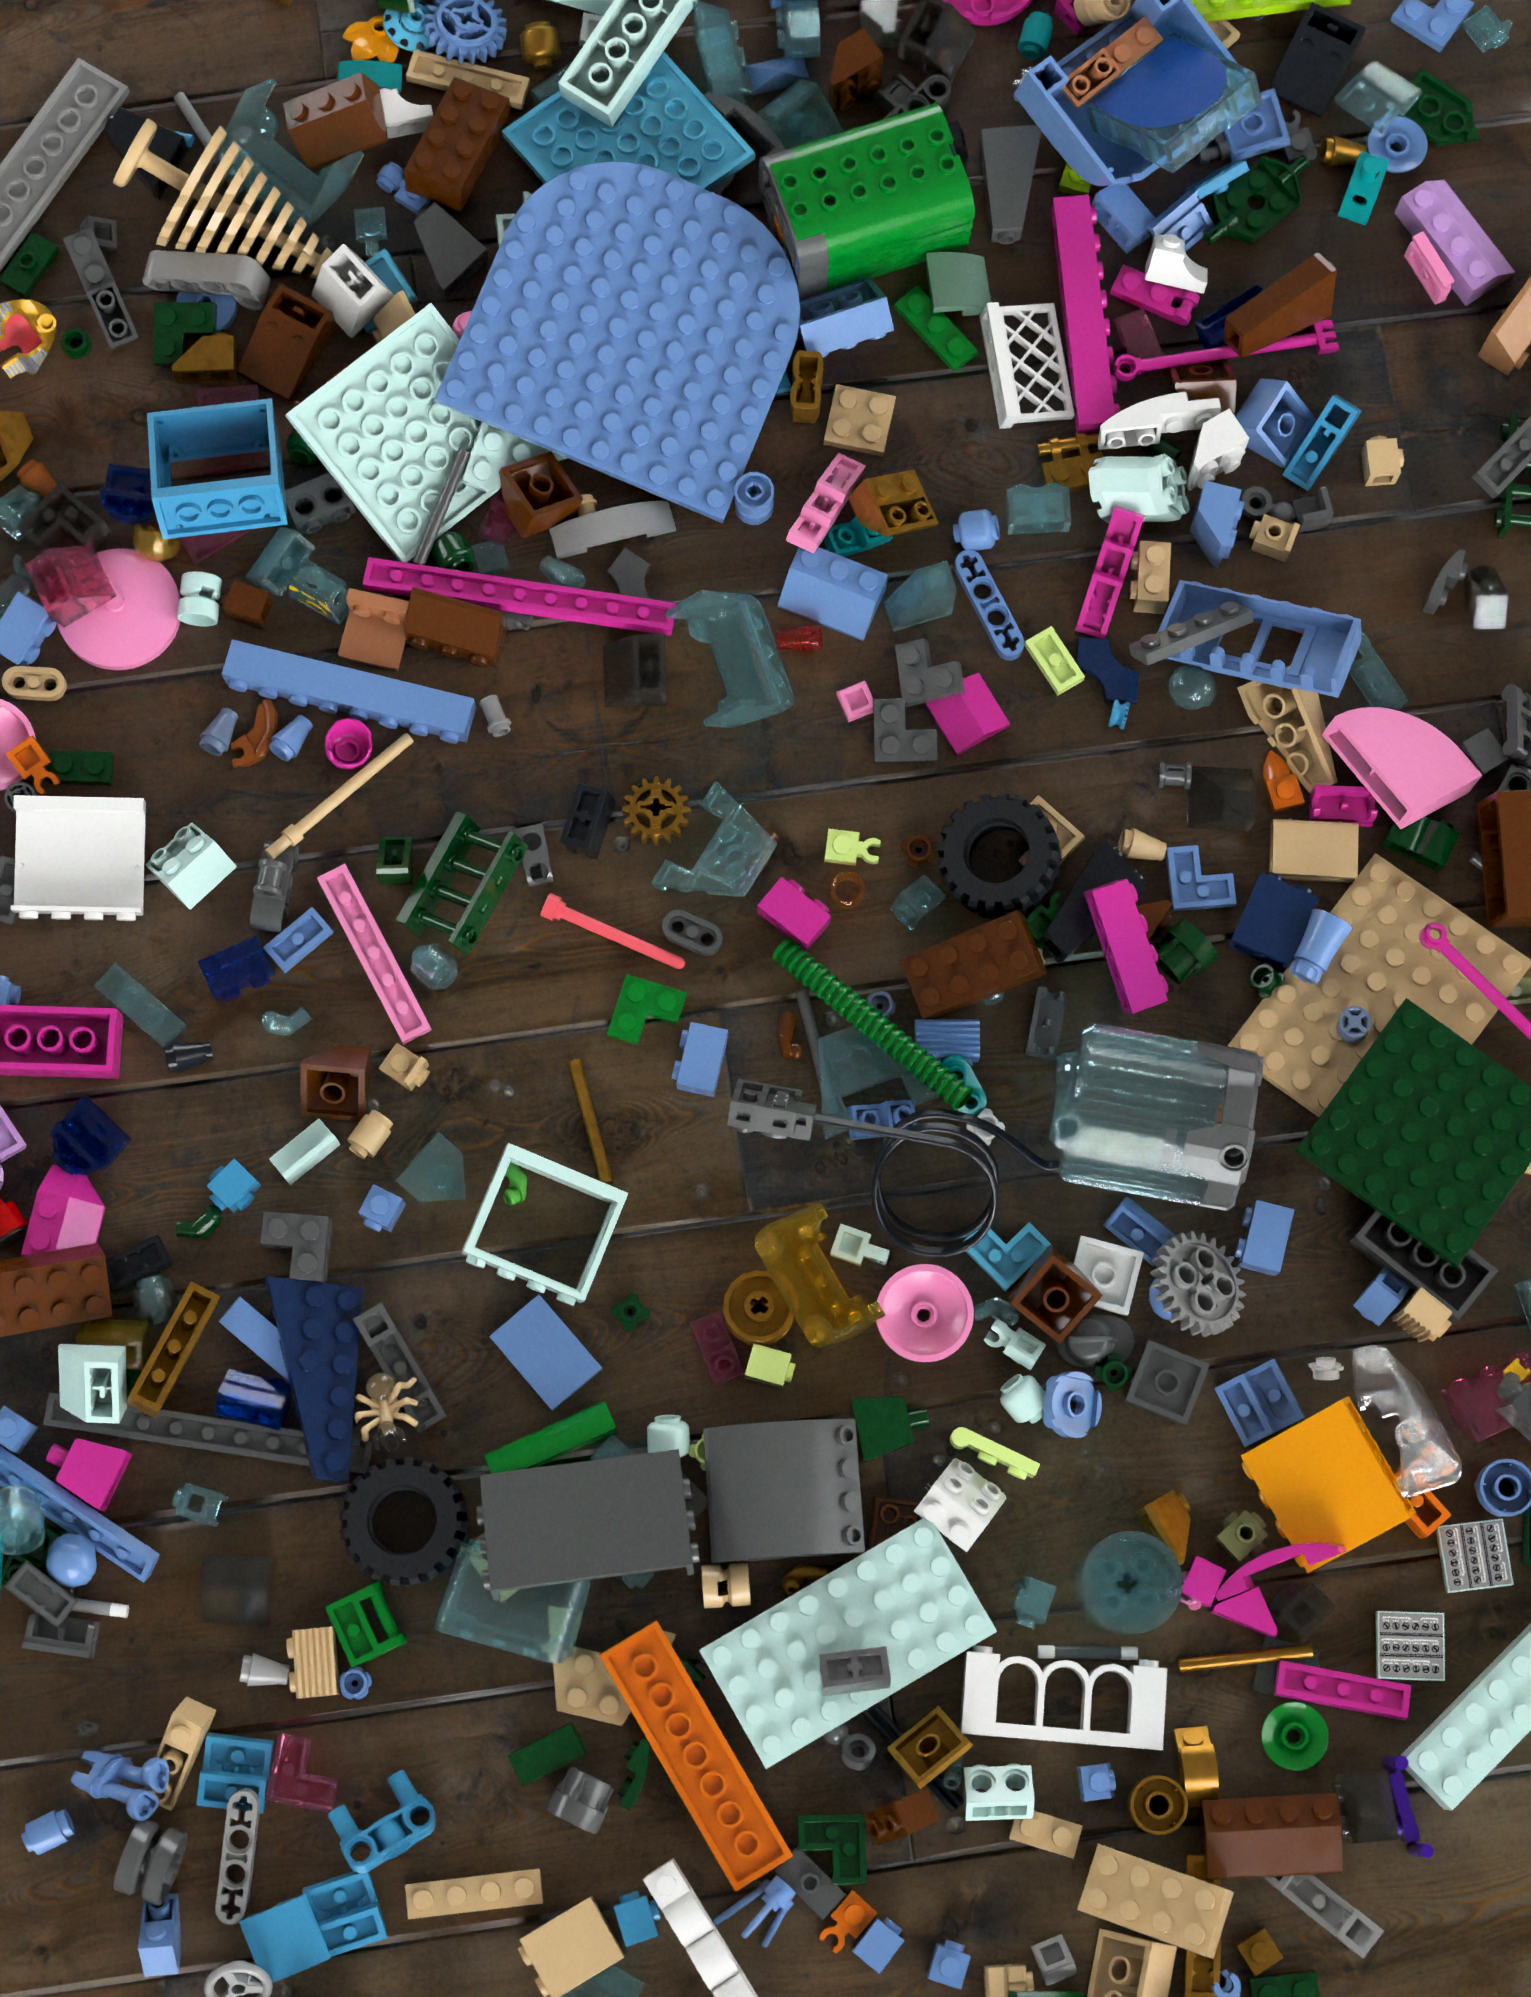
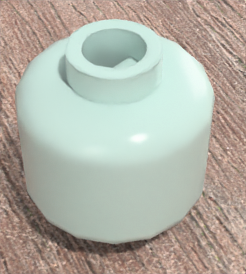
M1017 1374L1001 1387L1002 1395L1000 1402L1015 1422L1024 1423L1030 1421L1033 1424L1043 1417L1045 1391L1033 1376Z
M679 1415L656 1416L655 1421L647 1427L648 1453L679 1449L680 1458L686 1456L690 1452L689 1425L682 1421Z

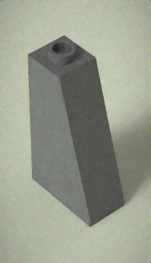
M1037 125L981 129L979 148L991 243L1011 244L1016 240H1021L1041 136V130Z

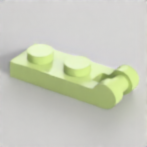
M959 1427L950 1435L949 1440L953 1448L960 1450L968 1447L979 1453L977 1458L993 1466L996 1465V1462H999L1009 1467L1007 1472L1019 1479L1025 1480L1027 1476L1033 1478L1040 1466V1463L969 1429Z

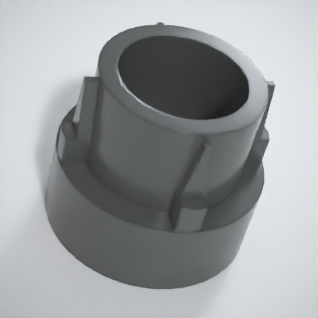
M570 1767L563 1781H560L554 1790L545 1810L597 1835L609 1808L607 1803L613 1788L610 1784L580 1769Z

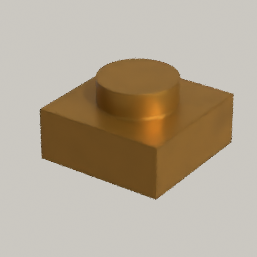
M1264 1927L1235 1945L1254 1976H1257L1284 1958Z

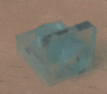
M1486 5L1466 18L1461 27L1484 53L1491 47H1494V49L1500 47L1508 40V33L1512 22L1507 19L1502 23L1489 6Z
M924 874L899 894L890 909L899 921L904 923L910 930H913L921 919L938 907L947 896Z

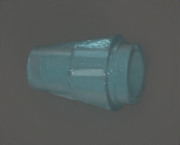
M550 555L546 556L540 563L539 571L553 585L583 588L586 577L582 574L581 569Z

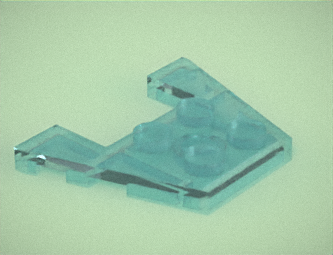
M714 782L700 805L705 811L717 815L724 820L692 870H688L665 859L651 882L656 889L666 890V888L678 889L680 892L696 890L706 891L708 894L745 897L778 845L718 782Z
M851 1026L817 1040L822 1115L851 1120L843 1103V1097L897 1077L902 1078L913 1106L938 1097L936 1096V1091L932 1092L928 1089L929 1085L924 1086L921 1083V1078L916 1079L913 1076L914 1072H907L906 1066L901 1067L898 1064V1060L894 1061L891 1058V1053L886 1054L883 1052L884 1047H877L876 1041L871 1042L868 1039L869 1035L864 1036L861 1033V1029L857 1030ZM823 1125L825 1139L849 1131Z

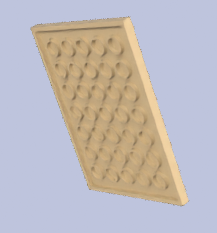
M1375 853L1358 875V878L1354 880L1330 912L1350 924L1353 930L1339 947L1318 984L1306 983L1293 976L1289 972L1290 967L1286 969L1283 973L1285 976L1284 983L1281 986H1277L1269 998H1264L1228 1046L1256 1051L1259 1056L1264 1057L1263 1078L1320 1117L1406 998L1472 1045L1499 1010L1441 952L1438 953L1435 949H1427L1420 943L1419 933L1422 928H1425L1426 924L1437 922L1443 925L1450 944L1506 999L1530 969L1531 959ZM1435 929L1430 930V936L1433 939H1439V932ZM1358 1006L1369 1013L1371 1026L1364 1040L1354 1044L1347 1043L1337 1033V1022L1344 1009Z

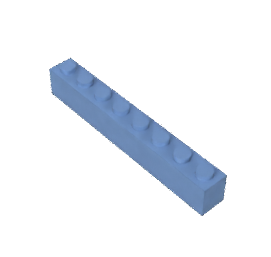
M233 639L222 670V676L228 687L239 692H246L247 689L258 691L260 696L268 699H276L278 696L289 699L290 703L301 707H306L307 704L319 706V710L329 714H337V711L348 713L352 719L363 722L367 721V718L379 721L380 725L391 729H397V726L409 728V731L419 736H427L428 733L440 736L441 740L452 744H457L458 741L467 743L476 711L474 698Z

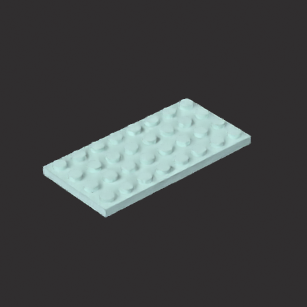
M924 1517L699 1651L767 1769L996 1633L997 1630L936 1525ZM887 1647L891 1676L890 1688L823 1696L819 1654Z

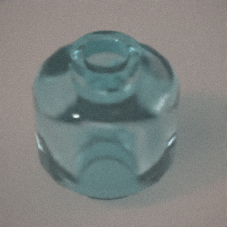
M429 943L425 946L421 945L413 952L410 965L411 973L427 988L431 990L445 989L454 982L458 974L457 959L440 944Z
M161 1274L137 1280L135 1282L136 1287L131 1290V1297L137 1316L142 1320L151 1319L152 1324L171 1319L170 1312L174 1311L178 1306V1300L171 1280L162 1278Z

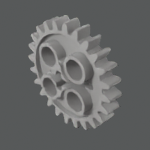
M1194 1231L1187 1234L1182 1232L1163 1243L1164 1246L1156 1251L1159 1256L1152 1260V1263L1158 1268L1150 1272L1152 1276L1158 1279V1282L1151 1285L1152 1288L1159 1289L1161 1293L1155 1299L1156 1301L1164 1300L1165 1302L1162 1312L1170 1310L1172 1313L1170 1322L1173 1323L1180 1320L1181 1330L1184 1331L1190 1328L1193 1336L1200 1332L1203 1337L1210 1334L1216 1335L1234 1325L1233 1321L1240 1318L1237 1311L1244 1308L1239 1299L1246 1296V1293L1239 1290L1238 1287L1245 1283L1244 1280L1236 1277V1274L1241 1269L1231 1265L1234 1256L1226 1258L1224 1255L1226 1247L1222 1246L1217 1249L1216 1239L1212 1238L1206 1241L1205 1233L1196 1236Z

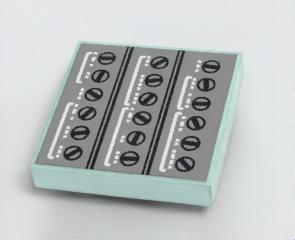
M1503 1518L1444 1525L1436 1529L1446 1593L1514 1585Z
M1376 1611V1679L1445 1681L1444 1613Z

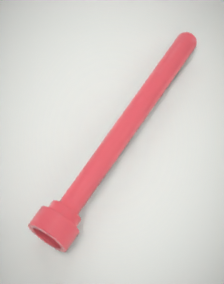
M550 893L544 903L540 916L553 921L554 919L560 920L562 918L673 968L682 969L685 966V960L678 955L566 907L567 903L562 901V897Z

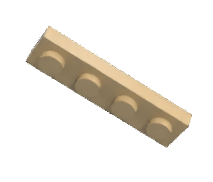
M414 49L406 73L407 82L447 91L453 78L456 77L510 98L511 108L523 109L530 86V78L476 64L471 65L464 61L459 65L456 59L447 61V57Z
M540 1868L405 1884L408 1919L544 1903Z

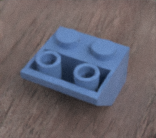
M1205 480L1196 504L1190 532L1212 567L1219 568L1222 558L1228 559L1235 542L1237 523L1240 520L1244 507V502L1239 501L1242 489Z

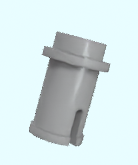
M490 695L483 698L479 705L482 707L488 722V732L492 733L494 737H500L509 733L511 730V720L505 717L499 697L497 695Z

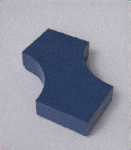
M1078 637L1076 664L1083 673H1087L1097 680L1102 687L1104 701L1114 703V700L1117 699L1119 703L1130 702V704H1136L1139 671L1130 670L1115 659L1110 648V639Z

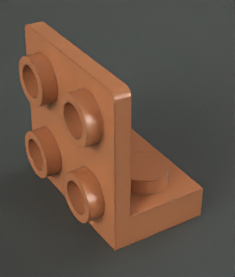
M349 588L346 597L349 614L338 651L339 658L389 670H399L407 640L404 630L409 601Z

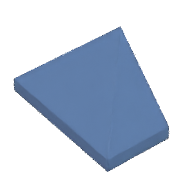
M802 53L744 66L752 96L810 82Z

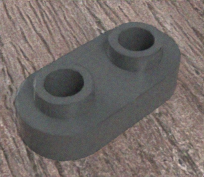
M683 910L670 911L663 918L662 931L665 938L670 942L703 956L714 955L721 949L723 935L717 925ZM675 924H682L684 930L676 933L672 930V927ZM704 936H710L713 942L710 945H704L701 939Z

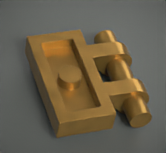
M1080 432L1075 433V437L1061 440L1055 437L1048 439L1046 443L1037 444L1038 455L1050 454L1052 460L1041 465L1048 496L1090 488L1088 471L1091 467L1096 466L1093 464L1095 459L1103 457L1102 451L1090 454L1088 449L1089 446L1098 445L1099 436L1097 432L1091 434ZM1077 449L1078 456L1062 458L1061 452Z

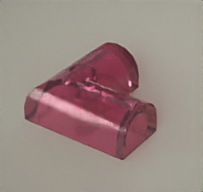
M284 1733L278 1734L265 1801L327 1813L334 1810L339 1789V1779L306 1773L313 1739Z

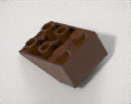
M279 284L263 309L237 369V373L290 401L337 328L333 312Z

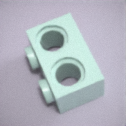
M1011 1763L1005 1766L979 1764L972 1767H964L963 1795L966 1821L1033 1819L1034 1791L1031 1765ZM1009 1788H1018L1020 1791H1012ZM976 1789H985V1790H987V1791H986V1792H978V1791H976Z

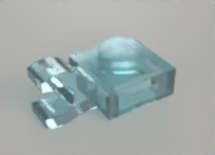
M385 207L354 210L357 242H366L368 260L380 252L379 241L388 240Z

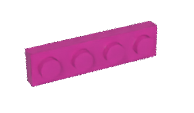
M1280 1660L1277 1662L1273 1696L1405 1721L1408 1719L1411 1685Z

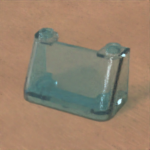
M470 1539L469 1543L465 1542L462 1544L439 1608L434 1628L449 1635L541 1661L562 1663L572 1656L591 1579L499 1591L500 1600L493 1601L491 1591L484 1590L482 1570H488L487 1558L481 1557L479 1540Z

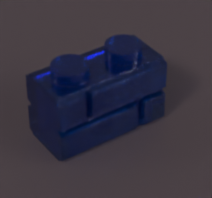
M257 935L198 961L212 995L216 1000L222 999L224 1002L240 996V990L252 985V988H259L270 982L269 977L275 975Z
M228 1369L224 1381L217 1392L216 1415L280 1431L291 1406L292 1390L290 1384L279 1378L269 1379L257 1376L247 1370L237 1371Z

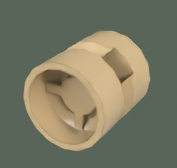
M1074 0V10L1078 20L1083 25L1092 27L1125 16L1130 8L1131 0Z
M748 1562L730 1563L727 1569H723L720 1564L701 1565L704 1609L721 1608L725 1602H729L732 1607L751 1605ZM727 1580L728 1590H718V1582Z

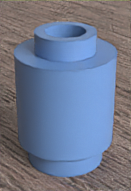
M65 1809L59 1812L53 1810L25 1824L26 1832L21 1835L29 1852L35 1851L37 1855H41L69 1841V1837L75 1834V1827Z

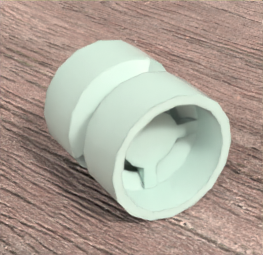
M205 572L183 573L180 593L184 597L178 603V620L194 626L206 627L216 625L218 623L220 606L215 601L221 598L222 579Z

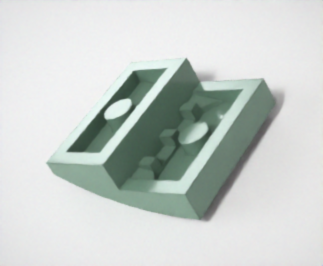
M960 252L926 253L925 264L933 313L961 311L962 316L980 315L986 303H991L984 256Z

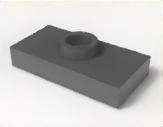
M27 1560L24 1561L4 1586L57 1628L79 1601Z
M796 1847L791 1852L793 1857L780 1864L774 1871L823 1920L846 1894L838 1886H832V1880L803 1851H797Z

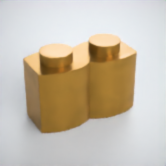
M798 350L794 357L793 385L790 392V416L793 422L815 424L819 417L823 382V358L820 352Z

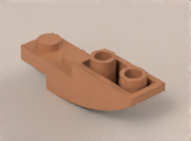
M1146 17L1142 18L1110 45L1102 48L1068 75L1069 81L1062 92L1076 109L1081 107L1157 48L1164 39Z

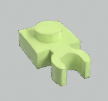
M828 829L824 862L856 866V858L859 857L868 864H877L879 856H872L867 850L870 847L880 848L881 840L869 838L861 842L859 841L860 832Z

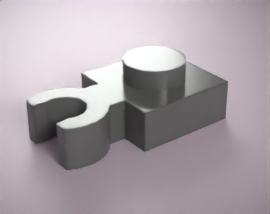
M1293 110L1291 115L1293 122L1288 123L1285 121L1291 145L1281 148L1287 165H1291L1301 155L1306 156L1305 160L1307 158L1313 160L1316 159L1318 154L1309 128H1299L1301 116L1297 110Z

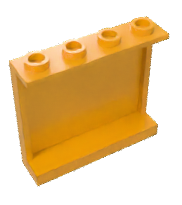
M1349 1396L1241 1455L1244 1461L1242 1462V1467L1245 1474L1250 1480H1255L1260 1489L1258 1494L1261 1502L1267 1509L1271 1508L1277 1519L1275 1521L1277 1530L1283 1538H1288L1291 1545L1308 1542H1327L1344 1545L1346 1552L1312 1565H1308L1304 1554L1294 1557L1296 1563L1301 1568L1304 1567L1307 1573L1410 1519L1417 1513Z

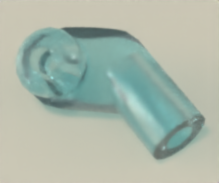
M303 1007L290 1016L276 1014L275 1011H267L262 1016V1023L268 1032L283 1036L292 1035L312 1020Z

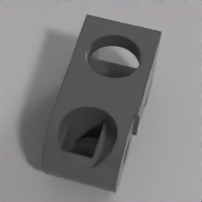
M542 823L514 829L515 834L528 845L522 860L528 886L554 882Z

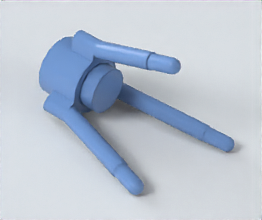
M777 1875L771 1882L766 1878L759 1887L716 1917L713 1923L715 1925L720 1924L759 1895L765 1893L761 1897L766 1903L765 1906L743 1931L742 1937L747 1938L771 1909L775 1912L779 1909L762 1942V1946L766 1948L775 1935L786 1912L794 1904L791 1899L796 1895V1892Z

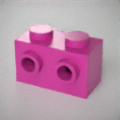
M781 877L757 905V913L788 938L793 939L794 943L799 944L803 950L808 951L830 924L831 915L828 914L830 910L820 900L814 899L812 901L803 894L805 890L792 879L786 881Z

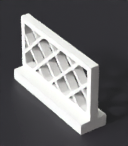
M999 302L986 303L980 314V322L999 429L1011 428L1015 423L1073 419L1075 414L1054 303L1000 307ZM1047 313L1049 324L1045 330L1031 320L1034 314ZM1013 315L1022 324L1016 331H1013L1005 324L1004 316ZM1025 325L1039 335L1033 345L1019 335ZM1042 338L1053 345L1054 353L1050 358L1036 348ZM1013 340L1027 350L1021 360L1010 353L1009 345ZM1030 353L1044 363L1038 373L1024 363ZM1047 366L1058 373L1059 381L1055 386L1041 376ZM1018 368L1032 378L1026 388L1015 381L1014 373ZM1035 382H1038L1050 392L1043 401L1028 391ZM1052 395H1055L1063 401L1065 411H1055L1046 402ZM1023 397L1038 407L1034 413L1021 414L1019 402Z

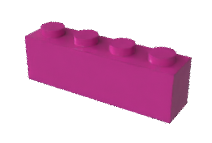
M1119 879L1085 891L1084 895L1123 1012L1133 1014L1168 1001L1166 996L1168 985L1162 974L1159 975L1156 966L1158 955L1152 944L1149 945L1145 933L1148 932V925L1143 914L1138 912L1135 903L1138 901V895L1132 883L1129 884L1128 879Z

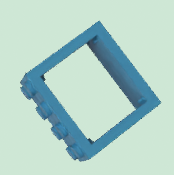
M272 398L147 413L151 496L163 540L288 525L281 439ZM269 451L271 475L172 486L171 462Z

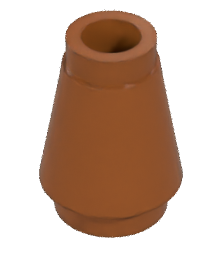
M32 459L17 473L20 484L49 505L54 504L63 494L42 462L38 463L35 459Z

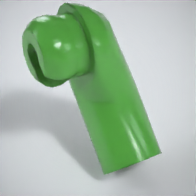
M510 1162L505 1176L509 1179V1189L504 1191L503 1199L506 1204L513 1206L521 1204L526 1198L527 1176L518 1165Z

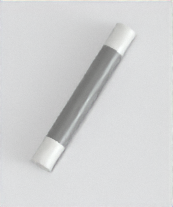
M76 1598L79 1601L71 1610L127 1618L129 1605Z

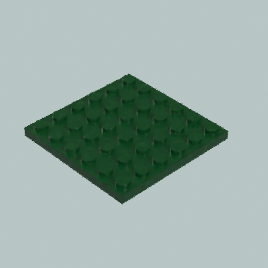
M1406 998L1296 1148L1295 1152L1456 1268L1531 1164V1087Z

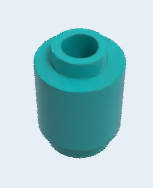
M1032 12L1025 19L1018 43V50L1025 58L1037 60L1046 55L1053 32L1052 18L1043 12Z

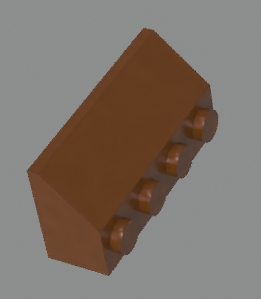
M1337 1793L1202 1800L1198 1817L1207 1880L1342 1873V1824Z

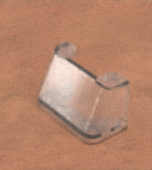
M1374 1344L1352 1350L1354 1399L1360 1411L1367 1409V1406L1374 1407L1379 1410L1382 1418L1398 1414L1401 1423L1398 1424L1395 1430V1439L1400 1449L1401 1476L1397 1478V1486L1403 1498L1412 1497L1457 1482L1462 1474L1461 1459L1421 1382L1383 1346Z

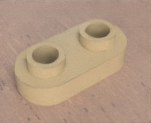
M13 666L7 669L2 677L4 690L14 699L56 701L65 694L67 689L64 676L55 668ZM18 681H25V685L22 688H15ZM49 683H56V687L53 690H46Z

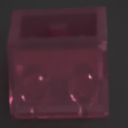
M92 545L51 548L24 564L47 614L63 627L68 626L117 596Z

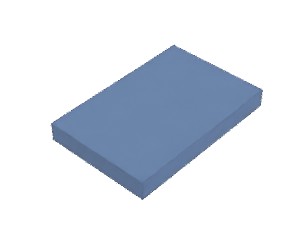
M540 1294L489 1336L552 1411L557 1409L602 1370L598 1362Z

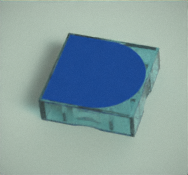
M1173 32L1086 101L1085 106L1094 132L1120 146L1135 150L1144 159L1171 173H1175L1201 152L1212 139L1232 127L1262 102L1255 72Z

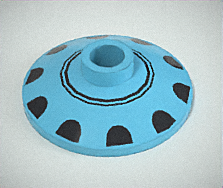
M415 0L416 12L414 13L386 9L383 16V27L387 36L394 44L411 52L414 49L424 52L434 47L428 45L429 37L424 36L425 14H427L428 4Z

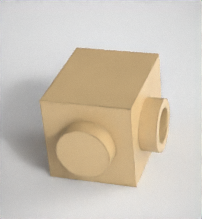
M1375 436L1365 441L1361 450L1365 486L1396 484L1401 474V467L1404 464L1403 450L1398 449L1397 438L1387 439L1386 436Z

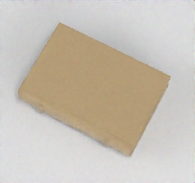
M1291 818L1288 820L1272 819L1270 823L1269 872L1275 873L1285 880L1353 883L1358 878L1359 824L1344 823L1342 821L1292 820Z

